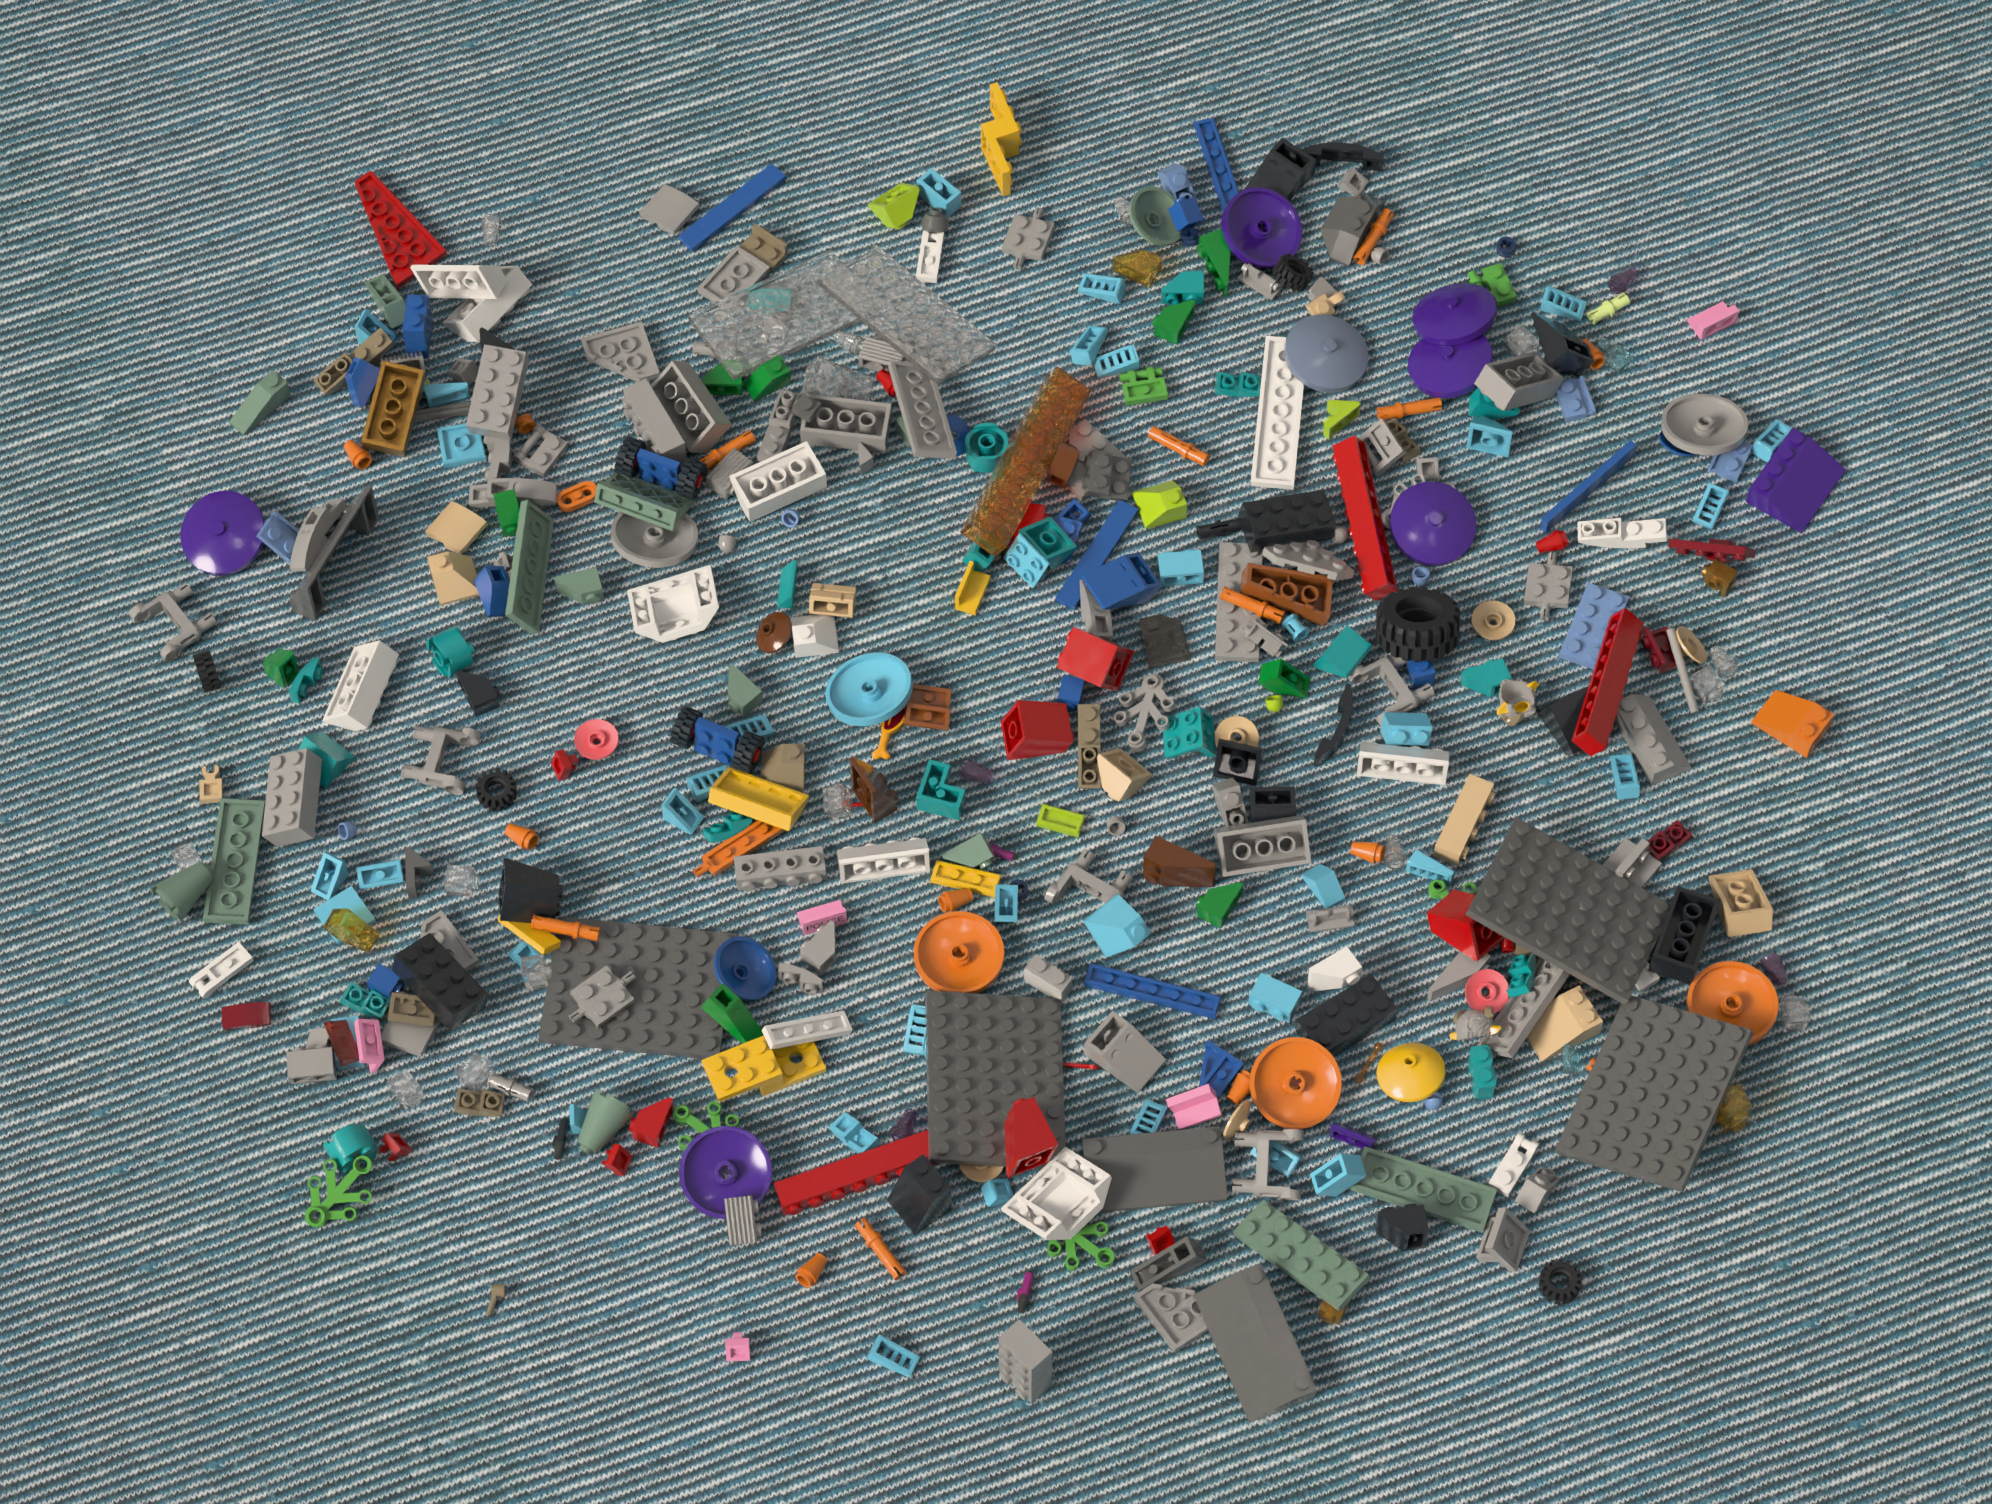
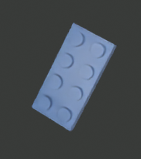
M1588 582L1559 653V658L1594 670L1610 616L1626 608L1629 596Z

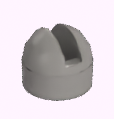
M1376 247L1371 252L1372 260L1379 265H1383L1389 256V250L1383 247Z
M1340 526L1336 527L1332 537L1333 544L1344 543L1347 540V529Z
M728 535L719 536L718 546L720 550L725 553L733 551L736 546V538Z
M1119 816L1110 817L1107 821V829L1111 835L1118 836L1125 831L1124 821ZM1114 823H1118L1117 828H1114Z

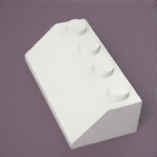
M412 265L410 267L426 295H429V298L497 299L507 283V279L499 266Z
M500 266L507 279V283L497 299L466 298L442 324L467 342H480L479 329L483 327L488 331L490 328L498 325L501 321L500 318L514 308V303L526 296L528 289L532 286L518 266Z
M807 441L729 476L739 504L750 522L827 487L826 473Z
M380 640L354 647L322 721L352 731L368 728L373 721L372 716L375 709L380 705L381 695L388 686L391 672L397 665L396 661L399 654Z
M1373 741L1360 742L1357 776L1445 785L1449 752L1437 748L1430 750L1422 749L1418 746L1402 747L1399 745L1377 744Z
M911 838L908 841L900 842L892 840L885 844L877 845L870 843L855 848L847 846L837 850L841 884L930 872L929 848L926 838Z

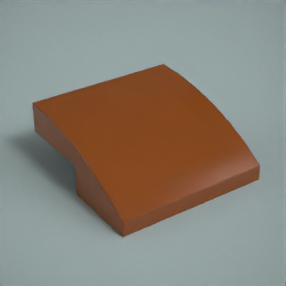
M913 684L911 697L905 705L904 725L948 731L951 689Z

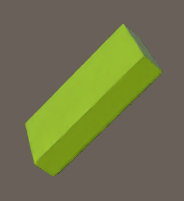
M1042 804L1036 826L1079 838L1085 821V815Z

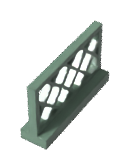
M616 472L606 481L601 480L597 484L594 502L671 531L676 528L677 521L694 505L695 501L677 495L672 490L636 477L629 478Z

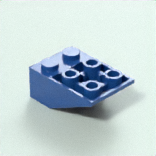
M1139 552L1123 555L1081 575L1087 588L1103 610L1147 603L1162 586Z

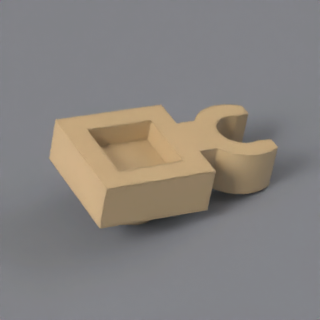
M218 765L214 766L215 770L213 773H207L206 766L202 767L203 777L206 780H199L201 804L217 803L223 798L222 778L218 779L220 776Z

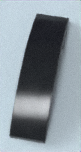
M1330 142L1301 149L1316 159L1315 166H1320L1321 160L1362 163V170L1383 172L1384 156L1360 145Z
M1346 684L1338 703V712L1343 713L1332 739L1322 738L1314 756L1313 766L1319 767L1329 760L1339 749L1346 737L1353 706V694L1350 684Z

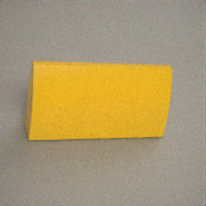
M728 767L710 787L708 802L790 831L806 806L809 795Z

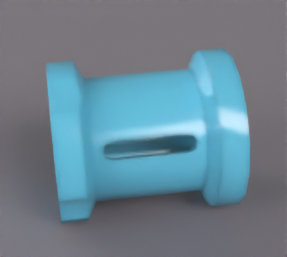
M1295 613L1286 617L1282 622L1281 627L1284 630H1288L1293 636V641L1296 643L1305 639L1310 632V629L1307 626L1304 627L1298 620V615Z

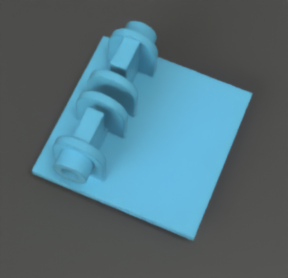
M1021 533L1018 534L1003 558L1032 588H1035L1038 581H1042L1047 576L1045 571L1050 563Z

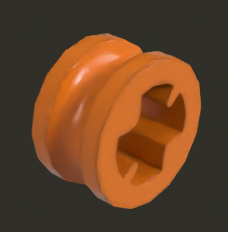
M530 414L519 416L515 422V427L518 428L517 430L520 434H527L536 426Z

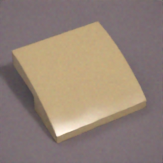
M451 501L426 529L425 533L429 538L442 542L446 549L463 554L488 523L466 507Z

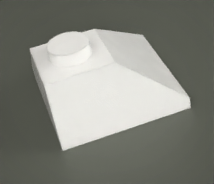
M817 614L790 618L795 658L839 653L834 616Z
M1346 946L1309 968L1307 989L1313 992L1343 988L1348 984L1353 985L1360 980L1362 966Z

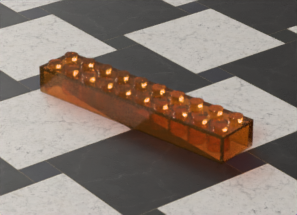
M1058 366L1045 377L960 533L995 557L1007 547L1047 474L1061 442L1063 443L1092 390Z

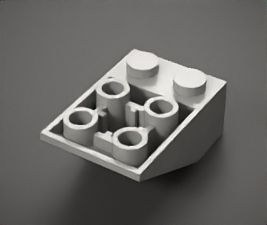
M1114 1011L1107 1016L1084 1043L1085 1056L1136 1093L1142 1090L1166 1062V1059L1131 1023Z

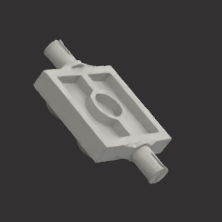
M1036 207L1032 217L1016 214L1013 217L1001 249L1002 253L1011 254L1016 257L1013 264L1015 269L1018 267V270H1020L1024 260H1043L1054 232L1055 224L1041 220L1044 212L1042 208Z
M1552 552L1548 553L1547 564L1529 563L1524 605L1541 608L1540 619L1544 620L1545 613V621L1549 620L1550 609H1568L1573 567L1557 565V554L1554 552L1553 558Z
M607 965L570 991V995L579 1007V1009L569 1015L570 1020L575 1023L585 1016L592 1020L597 1028L605 1024L634 1003V998L627 991L626 985L636 979L635 975L629 971L622 978H619L613 974Z

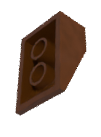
M855 757L850 758L852 791L863 804L873 822L875 823L896 812L899 799L893 789L889 790L884 775L881 772L878 773L873 766Z
M1155 836L1143 859V877L1149 883L1172 887H1213L1215 884V863Z

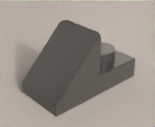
M410 847L405 848L406 889L408 898L417 897V889L421 888V877L433 876L435 874L433 866Z

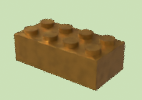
M382 360L361 439L363 448L405 458L426 379L424 370Z

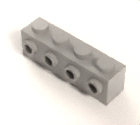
M823 846L734 856L737 890L752 891L755 888L762 887L771 889L779 885L795 886L799 883H819L822 880H827Z

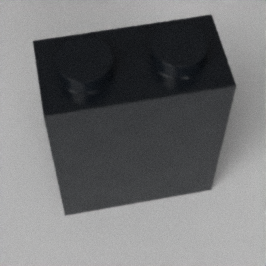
M1588 687L1573 691L1536 710L1565 755L1573 753L1574 756H1578L1585 752L1572 742V738Z
M504 858L498 893L500 921L531 923L533 915L555 919V916H559L560 903L557 902L558 898H562L563 884H559V875Z
M922 1154L904 1167L887 1202L911 1232L916 1235L952 1210L951 1187L926 1156Z

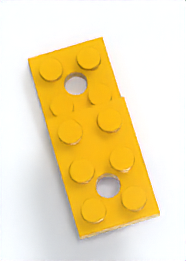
M998 82L990 84V110L995 120L981 124V149L1002 196H1007L1011 194L1013 181L1010 174L1013 173L1011 163L1009 161L1006 162L1005 159L1019 155V146L1022 145L1019 134L1022 133L1019 122H1015L1013 118L1014 111L1012 106L1007 105L1005 90L1000 89Z
M764 1036L701 1060L718 1102L759 1087L764 1097L826 1072V1067L814 1041L770 1050ZM793 1055H800L803 1059L800 1063H792L790 1058ZM728 1069L738 1071L734 1077L726 1076L725 1072Z

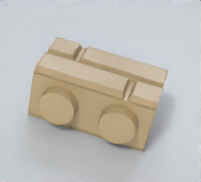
M812 584L809 598V614L853 618L856 604V587Z

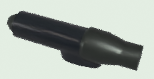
M566 1117L560 1120L558 1134L553 1139L554 1159L561 1160L565 1149L569 1125Z

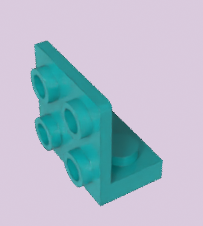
M1197 707L1167 717L1170 726L1167 730L1163 731L1165 758L1171 759L1198 750L1208 758L1216 756L1214 717L1203 708Z

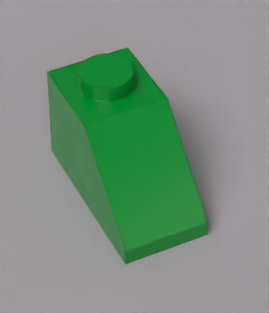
M1189 300L1163 308L1160 315L1157 314L1153 320L1154 336L1177 345L1195 314L1196 301Z
M778 355L762 363L745 381L743 386L753 402L791 384L790 369L782 357Z
M736 361L721 362L702 377L701 381L711 395H743V364Z
M511 489L493 494L496 514L503 538L516 536L520 509L515 490Z
M277 649L273 654H269L263 663L265 674L284 689L299 673L295 654L291 650Z
M1281 658L1261 665L1258 684L1275 694L1300 698L1307 697L1310 678Z
M1238 882L1209 889L1205 896L1201 895L1196 903L1198 908L1197 917L1221 929L1241 898L1244 884Z

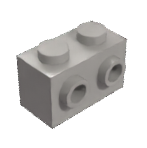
M319 1045L315 1049L309 1050L300 1047L286 1052L287 1074L291 1085L337 1080L336 1063L332 1047Z

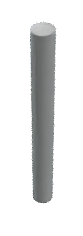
M1675 628L1666 630L1690 713L1694 714L1699 712Z

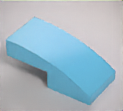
M846 1112L829 1126V1129L857 1154L874 1149L880 1144L876 1136L864 1129L858 1120Z

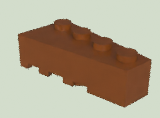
M1248 563L1242 572L1240 593L1262 602L1266 601L1269 605L1291 614L1295 613L1303 619L1324 627L1330 618L1333 580L1328 579L1325 575H1312L1301 571Z

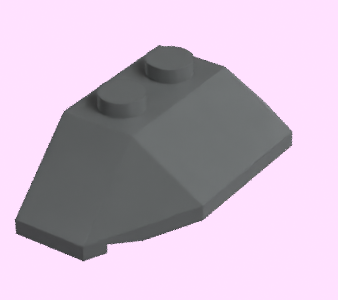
M1367 194L1338 197L1320 230L1330 260L1350 267L1353 256L1357 253L1368 235L1371 224L1376 221L1385 202Z

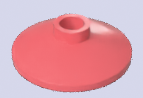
M589 720L577 729L574 736V744L582 756L593 760L603 759L611 755L617 748L618 733L615 727L605 720ZM595 741L601 742L598 745L593 744Z
M1491 969L1479 970L1466 983V1001L1472 1009L1484 1011L1486 1006H1492L1493 1014H1495L1508 1001L1509 995L1506 991L1508 983L1497 971ZM1483 988L1488 990L1486 996H1483L1481 993Z

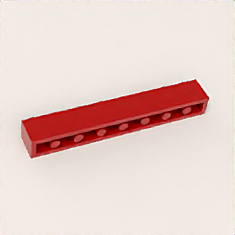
M1354 435L1333 445V460L1338 468L1337 478L1342 486L1341 496L1346 505L1345 515L1350 523L1349 533L1353 538V551L1358 559L1359 565H1357V570L1363 582L1361 588L1366 596L1377 601L1386 597L1391 592H1397L1398 589L1365 442Z
M1623 608L1610 616L1572 738V742L1589 756L1603 752L1609 744L1608 739L1614 728L1613 723L1618 714V706L1623 698L1622 693L1628 682L1629 670L1632 668V660L1637 652L1636 647L1642 635L1641 631L1644 623L1627 608Z
M928 1130L775 1182L774 1191L783 1215H796L808 1207L816 1208L826 1201L842 1199L846 1194L863 1192L869 1186L875 1184L883 1185L890 1179L899 1177L904 1167L922 1154L929 1160Z

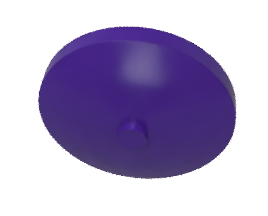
M1263 187L1247 188L1237 193L1228 202L1223 211L1221 227L1226 244L1233 254L1244 263H1251L1256 268L1272 269L1283 254H1291L1293 257L1298 251L1302 241L1301 220L1293 205L1278 192Z
M1459 283L1438 288L1423 297L1413 311L1412 320L1417 335L1424 341L1441 346L1458 345L1474 340L1488 331L1497 318L1498 309L1496 300L1489 290L1475 284Z
M1484 335L1463 344L1450 346L1435 345L1420 339L1409 355L1408 371L1413 384L1421 392L1437 398L1458 397L1477 388L1474 383L1484 366L1493 362V352L1489 341Z
M1423 482L1409 487L1397 498L1390 513L1389 527L1395 545L1406 557L1426 566H1443L1458 560L1467 552L1475 537L1476 517L1467 498L1457 489L1440 482Z
M234 491L210 493L199 499L185 515L180 531L183 552L188 560L204 573L215 576H227L240 572L258 557L264 546V543L256 537L265 523L264 516L259 507L250 498Z
M733 1126L714 1127L696 1136L685 1149L679 1168L680 1184L686 1198L700 1212L710 1217L727 1219L724 1198L752 1195L753 1200L757 1199L758 1205L764 1200L772 1181L771 1160L763 1144L748 1131Z

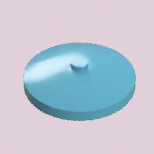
M867 653L848 660L833 673L826 687V701L832 714L841 722L853 726H871L892 718L905 707L912 694L913 680L907 665L898 657L887 653Z

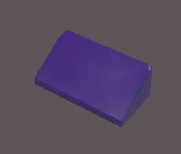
M1333 1122L1330 1126V1137L1363 1150L1365 1146L1374 1149L1378 1139L1375 1136L1339 1122Z

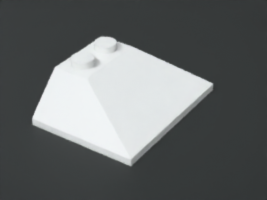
M710 565L627 590L635 633L662 643L705 630L719 608Z
M1064 1147L1001 1210L1045 1240L1071 1239L1103 1209L1112 1177L1091 1162Z

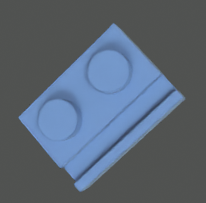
M1580 376L1577 379L1563 380L1555 395L1565 422L1586 418L1588 415L1595 416L1596 410L1584 377Z
M1743 442L1739 447L1730 452L1714 455L1707 472L1717 473V476L1737 483L1753 445Z
M273 511L256 537L287 563H290L299 530L277 511Z

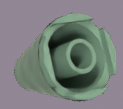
M197 862L153 885L150 890L153 896L157 894L160 896L159 904L172 918L181 922L214 879L212 876L214 871L206 862L204 864Z
M597 1088L593 1093L577 1140L580 1144L579 1149L588 1155H591L592 1152L597 1154L635 1114L634 1110L628 1112L629 1106L607 1093L606 1096L600 1095L602 1090Z

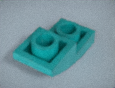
M1218 372L1214 394L1234 397L1259 396L1262 376L1241 372L1239 376Z
M314 657L295 677L289 689L291 702L300 704L302 696L305 697L307 694L308 686L315 687L317 680L322 678L323 667H321L319 658Z
M733 811L730 813L731 815L723 816V824L715 823L708 828H703V837L711 843L728 839L747 828L752 823V818Z
M1534 953L1528 955L1521 954L1513 959L1508 970L1512 979L1506 990L1510 998L1530 993L1536 970V956Z
M350 982L339 1003L357 1012L381 1020L390 1004V998L373 989L368 991Z

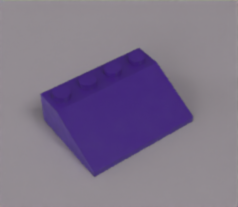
M1792 428L1749 488L1746 503L1803 533L1846 469L1811 437Z

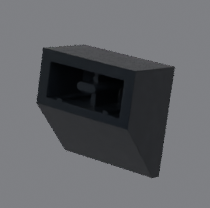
M1295 786L1250 787V823L1296 816Z
M1408 1204L1403 1208L1394 1209V1207H1386L1378 1211L1375 1225L1376 1234L1402 1251L1426 1248L1429 1228L1424 1205Z

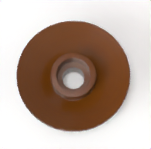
M773 612L762 620L756 633V643L761 651L775 653L785 646L792 631V623L788 615L783 612Z

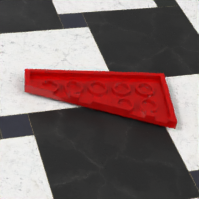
M372 171L354 181L396 289H399L416 277L410 268L412 265H434L447 256V251Z

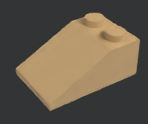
M1752 869L1709 876L1713 896L1720 900L1717 910L1721 924L1728 937L1772 930L1773 908Z
M1579 985L1550 1002L1526 1039L1540 1061L1544 1062L1600 1034L1603 1021Z

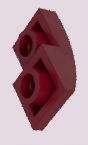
M1676 820L1664 831H1658L1647 840L1650 843L1648 850L1659 861L1691 840L1692 834Z
M270 1002L244 1003L222 1007V1029L226 1031L244 1027L253 1029L272 1025Z

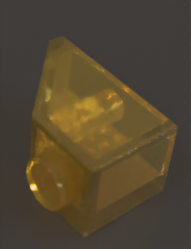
M1144 249L1113 258L1112 271L1150 288L1162 269V258L1156 253L1148 252Z
M348 908L333 909L323 926L327 932L339 941L365 952H370L380 934Z

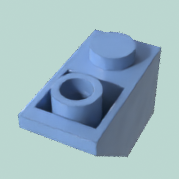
M1174 163L1157 171L1163 189L1173 195L1176 200L1181 197H1186V199L1195 197L1196 199L1185 166Z

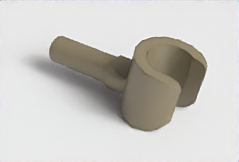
M494 1284L492 1286V1297L486 1311L487 1315L491 1316L497 1302V1297L505 1298L506 1287L504 1284Z

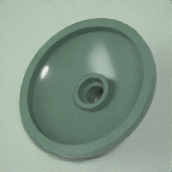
M1150 186L1136 192L1130 201L1129 215L1133 227L1143 239L1157 246H1169L1181 238L1180 233L1182 231L1177 232L1168 211L1175 204L1176 198L1162 188Z

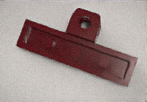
M1670 539L1668 546L1669 548L1676 549L1677 554L1689 555V552H1695L1696 556L1707 557L1706 560L1713 562L1716 559L1724 564H1732L1733 560L1746 561V558H1755L1756 554L1755 549L1735 546V542L1720 539H1710L1709 543Z

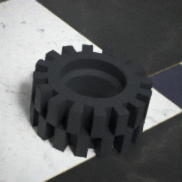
M1283 254L1273 268V276H1276V281H1281L1280 284L1282 286L1286 285L1288 290L1292 288L1294 292L1296 290L1298 292L1304 291L1313 278L1314 272L1312 267H1308L1309 263L1303 262L1304 259H1298L1297 255L1292 257L1291 254Z
M210 650L193 655L204 693L220 689L221 684Z
M496 768V772L489 769V774L483 772L482 778L478 777V783L475 786L479 803L485 809L489 807V811H493L496 808L497 812L501 811L500 807H503L504 810L508 809L507 804L512 806L514 804L513 800L517 798V788L511 773L507 774V771L504 769L501 773L500 768ZM501 784L505 787V790L498 796H492L488 793L490 786Z
M1554 1259L1551 1260L1550 1264H1545L1544 1269L1541 1271L1539 1290H1542L1541 1294L1543 1297L1547 1296V1301L1551 1302L1553 1299L1555 1300L1554 1304L1562 1301L1563 1305L1567 1303V1300L1572 1302L1574 1297L1578 1296L1582 1285L1580 1269L1576 1270V1264L1571 1266L1569 1260H1566V1263L1562 1262L1563 1259H1558V1262H1555ZM1557 1274L1565 1275L1569 1280L1568 1287L1564 1289L1554 1287L1551 1281L1552 1277Z

